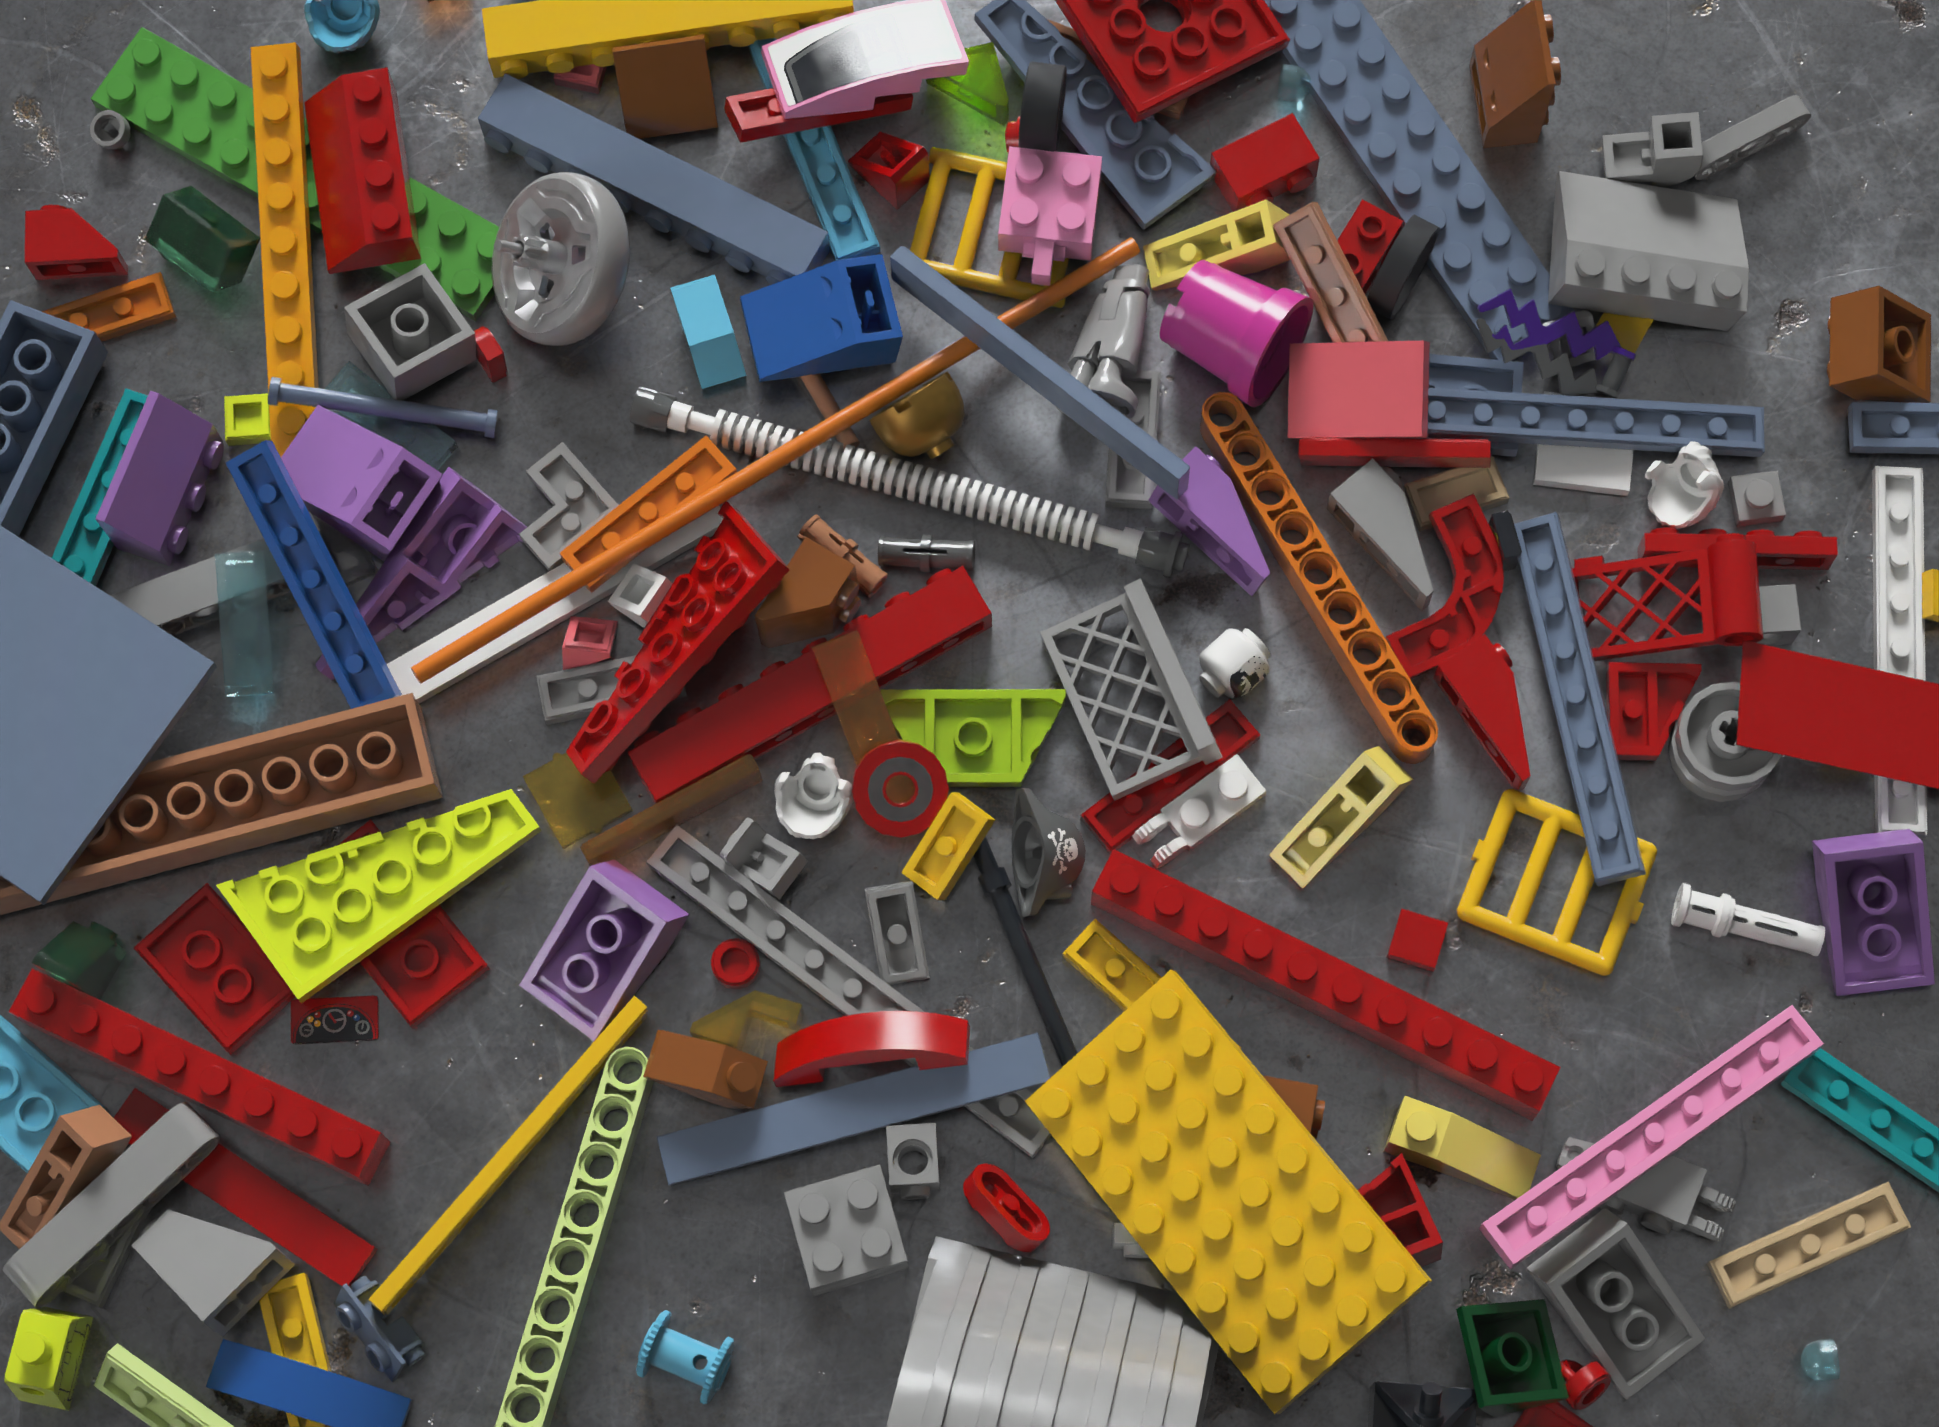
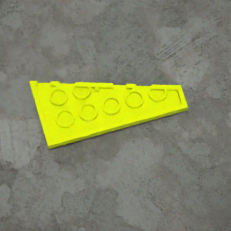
M512 789L457 806L453 811L429 819L423 817L407 822V826L386 833L380 831L309 854L306 859L281 867L275 865L258 871L259 874L235 882L232 879L216 886L294 995L303 1003L541 832L539 825Z

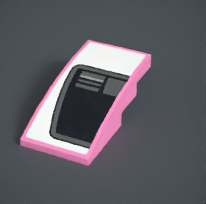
M910 0L849 13L803 28L765 44L761 48V54L784 119L873 110L875 97L920 92L922 79L966 75L969 64L945 0Z

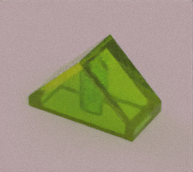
M993 42L964 48L969 60L966 75L926 79L928 85L1003 126L1009 120V99Z

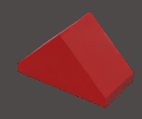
M881 131L847 161L896 210L902 207L927 184L930 177L929 155L924 146Z

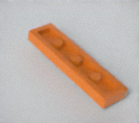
M705 435L559 553L561 559L573 571L737 473V469ZM639 554L585 585L591 593L594 592Z

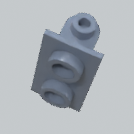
M363 1276L350 1287L347 1283L342 1286L334 1302L336 1315L341 1325L348 1332H355L365 1345V1353L371 1365L379 1372L384 1371L389 1379L394 1382L397 1380L405 1363L411 1367L425 1356L421 1349L423 1342L403 1316L388 1326L383 1319L395 1312L396 1307L388 1315L385 1314V1316L378 1311L368 1299L380 1285L376 1280L370 1281L367 1276Z

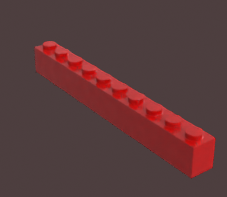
M1113 849L1092 890L1091 905L1531 1121L1540 1112L1561 1068Z

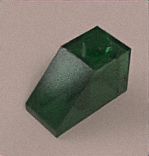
M73 921L36 954L32 963L46 975L100 1000L127 952L115 942L118 934L94 921L91 922L88 928Z

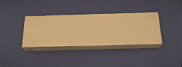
M1888 1181L1715 1258L1706 1264L1728 1309H1731L1911 1228V1225Z

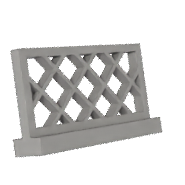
M1141 578L1123 586L1126 593L1040 632L1114 800L1120 799L1202 760L1207 765L1223 757ZM1124 609L1129 623L1122 639L1100 633L1105 618ZM1093 624L1091 629L1085 628ZM1071 633L1087 637L1078 660L1060 654L1055 641ZM1134 633L1139 645L1130 643ZM1096 640L1118 647L1109 670L1087 663ZM1126 651L1145 656L1147 660L1140 680L1118 673ZM1066 665L1074 667L1071 677ZM1083 671L1105 678L1096 700L1078 695L1076 687ZM1152 673L1158 686L1149 684ZM1114 681L1136 688L1127 711L1105 704ZM1145 691L1163 697L1166 702L1159 721L1136 714ZM1083 705L1093 708L1089 717ZM1101 711L1123 718L1115 741L1099 737L1094 731ZM1170 715L1172 716L1176 724V727L1167 724ZM1132 722L1155 729L1146 752L1123 745ZM1163 732L1182 738L1188 751L1170 760L1154 755ZM1101 746L1111 749L1108 758H1106ZM1119 753L1142 760L1136 776L1117 783L1112 770ZM1151 763L1157 765V766H1155V767H1153V768H1151V769L1148 770V768H1149V766H1150Z

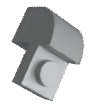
M1699 112L1651 116L1648 132L1602 135L1605 178L1632 183L1650 182L1651 186L1667 187L1693 177L1700 170L1703 158Z

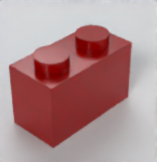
M1291 113L1212 152L1210 165L1216 171L1214 181L1234 212L1264 200L1272 203L1275 197L1287 191L1297 193L1304 190L1317 177L1320 158L1296 117Z

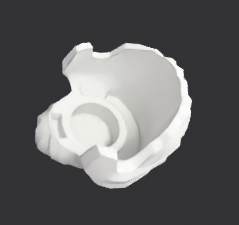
M1690 442L1687 446L1682 447L1674 463L1666 464L1663 461H1654L1645 473L1646 479H1652V487L1648 494L1649 509L1662 526H1669L1670 528H1687L1703 520L1716 507L1724 489L1723 480L1712 459V451L1705 446H1701L1698 442Z
M821 752L814 753L811 758H807L803 762L801 770L795 776H789L790 772H782L776 779L774 790L779 822L787 829L790 835L796 838L802 837L812 840L823 838L837 829L848 814L854 800L852 785L849 781L840 779L837 767L835 766V759L823 756Z

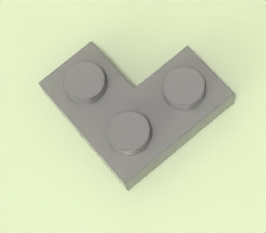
M563 442L526 470L529 479L551 502L553 507L519 533V536L548 571L565 563L559 554L561 551L618 506L616 501Z

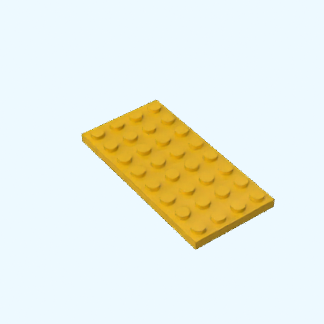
M1169 970L1025 1100V1103L1274 1414H1281L1432 1282L1431 1278L1176 971Z

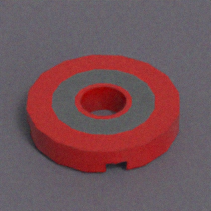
M900 739L880 744L867 752L855 768L852 781L855 808L865 823L883 835L900 838L920 834L929 828L947 800L949 791L945 769L935 754L917 742ZM898 775L907 776L914 784L912 795L907 800L901 802L890 799L886 793L887 783L891 778Z

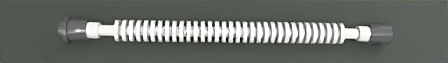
M644 387L638 388L630 411V423L667 432L668 428L687 433L688 429L711 435L710 440L716 447L722 441L721 446L723 449L730 450L733 446L734 452L742 453L745 448V455L753 456L756 452V457L759 459L797 437V430L790 428L786 433L784 426L777 425L774 431L773 423L766 422L763 426L762 420L754 419L751 424V417L742 416L740 419V415L733 412L728 417V411L723 409L718 411L716 417L695 412L693 406L676 402V396ZM830 439L791 462V468L799 469L803 463L802 469L806 472H811L814 467V474L820 476L823 475L826 469V477L831 479L835 478L838 471L837 480L846 482L849 476V484L857 485L861 478V487L867 489L873 480L872 490L880 492L884 485V493L892 495L896 487L895 495L899 498H904L908 490L907 500L914 502L918 494H920V504L927 505L931 497V507L938 508L943 500L942 510L950 511L953 503H955L954 513L961 515L966 506L965 515L973 518L976 510H978L977 519L985 521L988 513H990L989 523L997 524L999 517L1002 516L1001 526L1006 528L1009 527L1013 519L1012 529L1020 531L1023 523H1025L1024 533L1032 534L1034 527L1037 526L1036 536L1042 538L1045 535L1046 529H1049V540L1055 541L1059 532V542L1067 544L1069 537L1072 536L1071 546L1079 547L1081 539H1084L1083 549L1090 551L1093 542L1117 548L1118 554L1135 558V564L1163 571V576L1171 578L1174 570L1183 571L1190 544L1182 542L1183 533L1176 531L1174 535L1145 527L1144 531L1125 527L1124 531L1098 524L1100 514L1092 513L1090 520L1087 521L1088 511L1081 509L1078 518H1076V508L1069 506L1065 515L1063 514L1064 504L1057 503L1055 510L1052 511L1053 501L1045 500L1043 507L1040 508L1041 498L1035 496L1029 505L1030 496L1025 493L1021 494L1018 502L1017 491L1010 490L1007 498H1005L1006 488L998 487L996 494L993 495L995 487L987 483L982 492L983 482L975 480L972 488H970L971 478L963 477L959 485V475L951 474L947 482L948 472L942 470L936 479L935 468L928 467L924 475V465L917 464L912 472L913 462L905 461L901 469V459L895 457L889 466L890 456L882 454L878 461V453L870 451L866 459V449L858 448L855 454V446L847 445L843 452V443L835 441L832 447V440Z

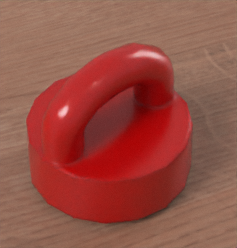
M1570 1359L1560 1362L1562 1375L1567 1382L1565 1386L1569 1396L1565 1400L1575 1410H1581L1590 1406L1603 1395L1611 1383V1375L1597 1361L1591 1362L1586 1366Z

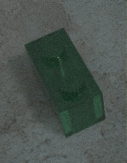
M188 186L162 196L144 240L156 248L164 259L177 264L194 277L198 285L215 293L242 282L260 237L193 186Z

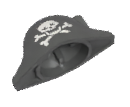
M1029 788L1017 789L1015 794L1012 827V866L1022 917L1036 915L1046 899H1069L1071 897V883L1082 871L1086 850L1080 831L1070 820L1048 810Z

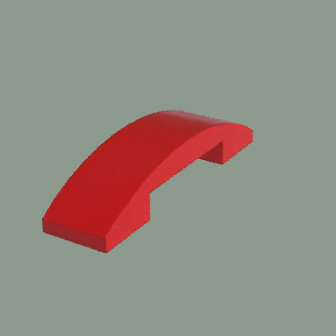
M918 1011L868 1012L826 1020L801 1029L777 1043L773 1081L776 1087L824 1082L825 1068L909 1058L916 1059L919 1070L968 1065L970 1025L968 1020Z

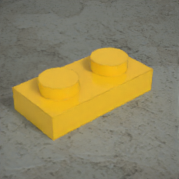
M951 792L901 873L936 900H946L992 827L995 819L962 794Z

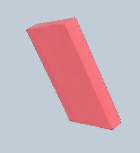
M1421 340L1290 344L1287 438H1427L1430 342Z

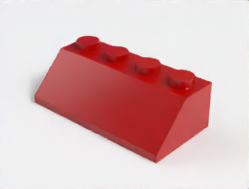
M388 67L341 75L304 102L329 274L421 259L397 91Z

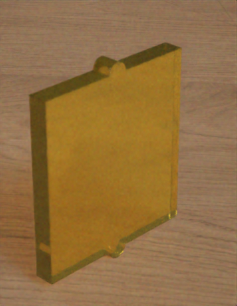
M555 753L552 761L523 776L563 849L592 833L600 835L603 832V827L633 811L610 770L605 772L593 784L580 774L567 753L563 755Z

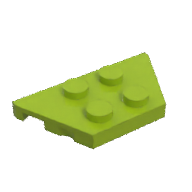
M881 689V702L900 739L917 742L933 752L945 769L949 787H1022L1066 699V689Z

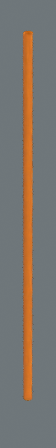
M1132 237L1126 239L999 315L997 318L1011 329L1016 328L1140 253L1138 244ZM966 336L962 337L410 667L414 676L422 684L981 348Z

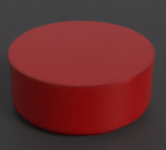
M733 938L722 942L716 947L712 954L711 967L715 978L721 985L737 990L746 988L754 983L760 973L761 961L756 948L751 943L743 939Z

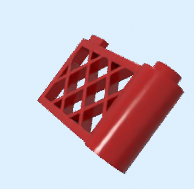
M1729 533L1720 535L1716 538V543L1711 544L1706 549L1611 563H1605L1602 555L1574 559L1575 568H1572L1578 595V581L1599 578L1609 586L1592 607H1589L1580 600L1581 608L1587 612L1584 616L1586 628L1596 619L1612 631L1600 647L1591 648L1594 661L1716 644L1743 646V640L1757 643L1764 639L1756 543L1746 540L1743 534ZM1698 563L1699 579L1686 594L1668 581L1680 566ZM1665 568L1661 574H1658L1656 571H1654L1656 569ZM1645 571L1656 580L1640 600L1637 601L1621 587L1633 573ZM1618 575L1614 581L1607 578L1608 576ZM1663 586L1681 598L1680 602L1664 621L1646 608ZM1616 593L1634 605L1617 627L1599 614ZM1699 593L1701 599V606L1694 601V599L1698 596ZM1690 605L1702 614L1703 633L1683 636L1672 626ZM1643 612L1660 626L1647 641L1634 642L1624 633ZM1667 632L1674 636L1669 638H1663V636ZM1620 638L1626 642V644L1615 645Z

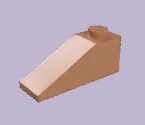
M100 1104L59 1116L2 1217L0 1231L20 1249L123 1153L132 1135Z

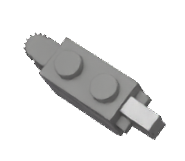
M1569 1137L1562 1147L1556 1167L1560 1169L1595 1143ZM1671 1155L1599 1207L1601 1209L1606 1208L1610 1212L1622 1215L1624 1210L1643 1217L1642 1225L1662 1234H1669L1671 1230L1679 1232L1681 1229H1686L1705 1238L1721 1241L1725 1229L1713 1221L1691 1214L1695 1201H1698L1717 1211L1732 1213L1736 1201L1725 1194L1702 1185L1707 1173L1706 1169Z

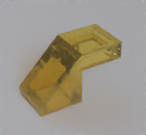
M754 990L693 1022L690 1034L694 1038L727 1045L742 1051L752 1018L797 1032L800 1030L805 1013L802 1004Z

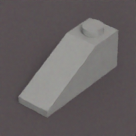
M1372 458L1330 493L1327 510L1416 606L1423 611L1429 606L1434 590L1406 495L1402 490L1403 484L1392 469L1387 466L1381 468Z

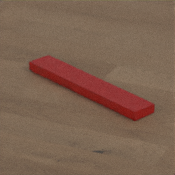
M134 1088L113 1118L132 1135L128 1143L132 1145L169 1110ZM219 1143L199 1165L182 1179L340 1286L347 1283L350 1287L357 1281L378 1250Z

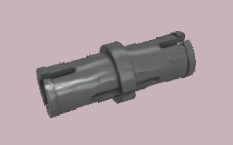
M925 534L922 535L921 539L880 536L878 542V565L920 567L921 572H931L932 568L958 569L964 566L968 571H973L975 565V541L933 540V535Z

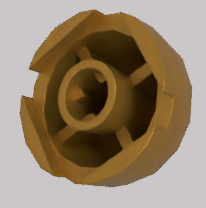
M947 371L925 383L923 387L886 407L869 419L885 445L897 454L913 457L927 452L930 459H933L955 445L950 437L962 426L965 416L964 402L957 385Z

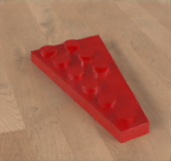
M728 501L724 502L717 513L723 520L711 539L703 535L694 549L699 555L689 574H682L676 577L638 637V640L644 645L631 665L623 661L614 675L619 681L609 700L596 703L566 751L580 774L593 784L605 772H608L616 765L619 756L637 737L643 735L648 730L652 720L670 701H673L681 694L684 685L702 666L713 659L717 649L735 630L741 628L746 623L749 614L768 594H771L778 588L782 578L790 571L742 513Z

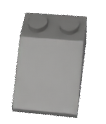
M1606 1208L1602 1209L1526 1268L1552 1307L1594 1361L1599 1362L1611 1375L1612 1384L1626 1400L1705 1340V1337L1628 1223Z

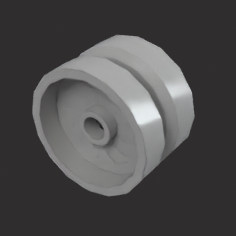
M1740 683L1712 684L1695 694L1671 730L1668 744L1671 768L1682 785L1699 797L1718 802L1742 799L1761 786L1782 757L1781 754L1736 745ZM1724 740H1727L1731 745L1726 744Z

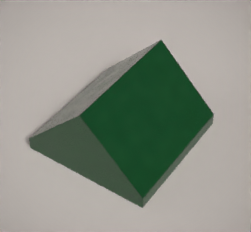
M1545 1299L1469 1305L1456 1309L1479 1409L1497 1417L1569 1398L1561 1372L1562 1367Z

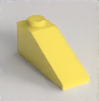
M1264 200L1144 245L1143 250L1147 269L1149 270L1151 289L1158 291L1178 287L1188 271L1200 260L1215 263L1239 275L1257 273L1289 261L1290 258L1273 224L1289 216V214L1270 201Z
M1380 746L1364 751L1272 850L1269 856L1302 889L1306 888L1388 808L1414 779Z
M1404 1096L1399 1105L1383 1151L1394 1156L1402 1153L1405 1160L1515 1200L1530 1190L1541 1157L1540 1154L1463 1117L1408 1096Z

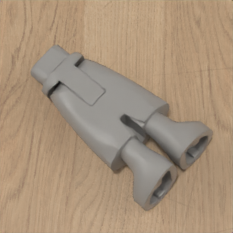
M1122 265L1116 267L1113 279L1106 281L1102 287L1104 293H1100L1094 301L1067 363L1072 370L1070 373L1072 376L1128 419L1135 415L1138 399L1133 391L1122 382V379L1132 378L1137 372L1147 313V299L1150 294V290L1146 285L1149 270L1142 265Z

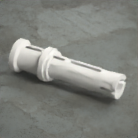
M1682 883L1678 890L1671 917V924L1673 926L1680 927L1682 923L1711 930L1712 936L1719 938L1726 936L1729 932L1768 944L1810 953L1813 956L1819 955L1825 937L1824 926H1816L1777 914L1737 905L1735 899L1731 898V895L1723 893L1720 897L1693 891L1691 885ZM1692 906L1710 911V914L1693 910ZM1733 917L1742 919L1743 922L1734 921ZM1755 923L1792 932L1793 935L1791 936L1784 933L1755 926Z

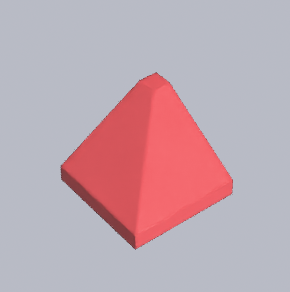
M571 616L562 646L563 670L591 665L610 658L618 621Z

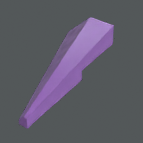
M448 467L356 603L375 643H378L397 628L405 629L462 588L460 583L482 567L490 568L497 563L500 554L517 542H523L519 533L526 529L527 526L478 487ZM322 654L315 666L322 674L334 680L335 677Z

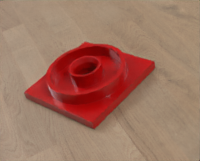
M1055 0L1134 124L1286 48L1290 42L1286 32L1264 0H1163L1175 6L1182 18V25L1171 32L1158 31L1146 24V18L1140 8L1150 0Z

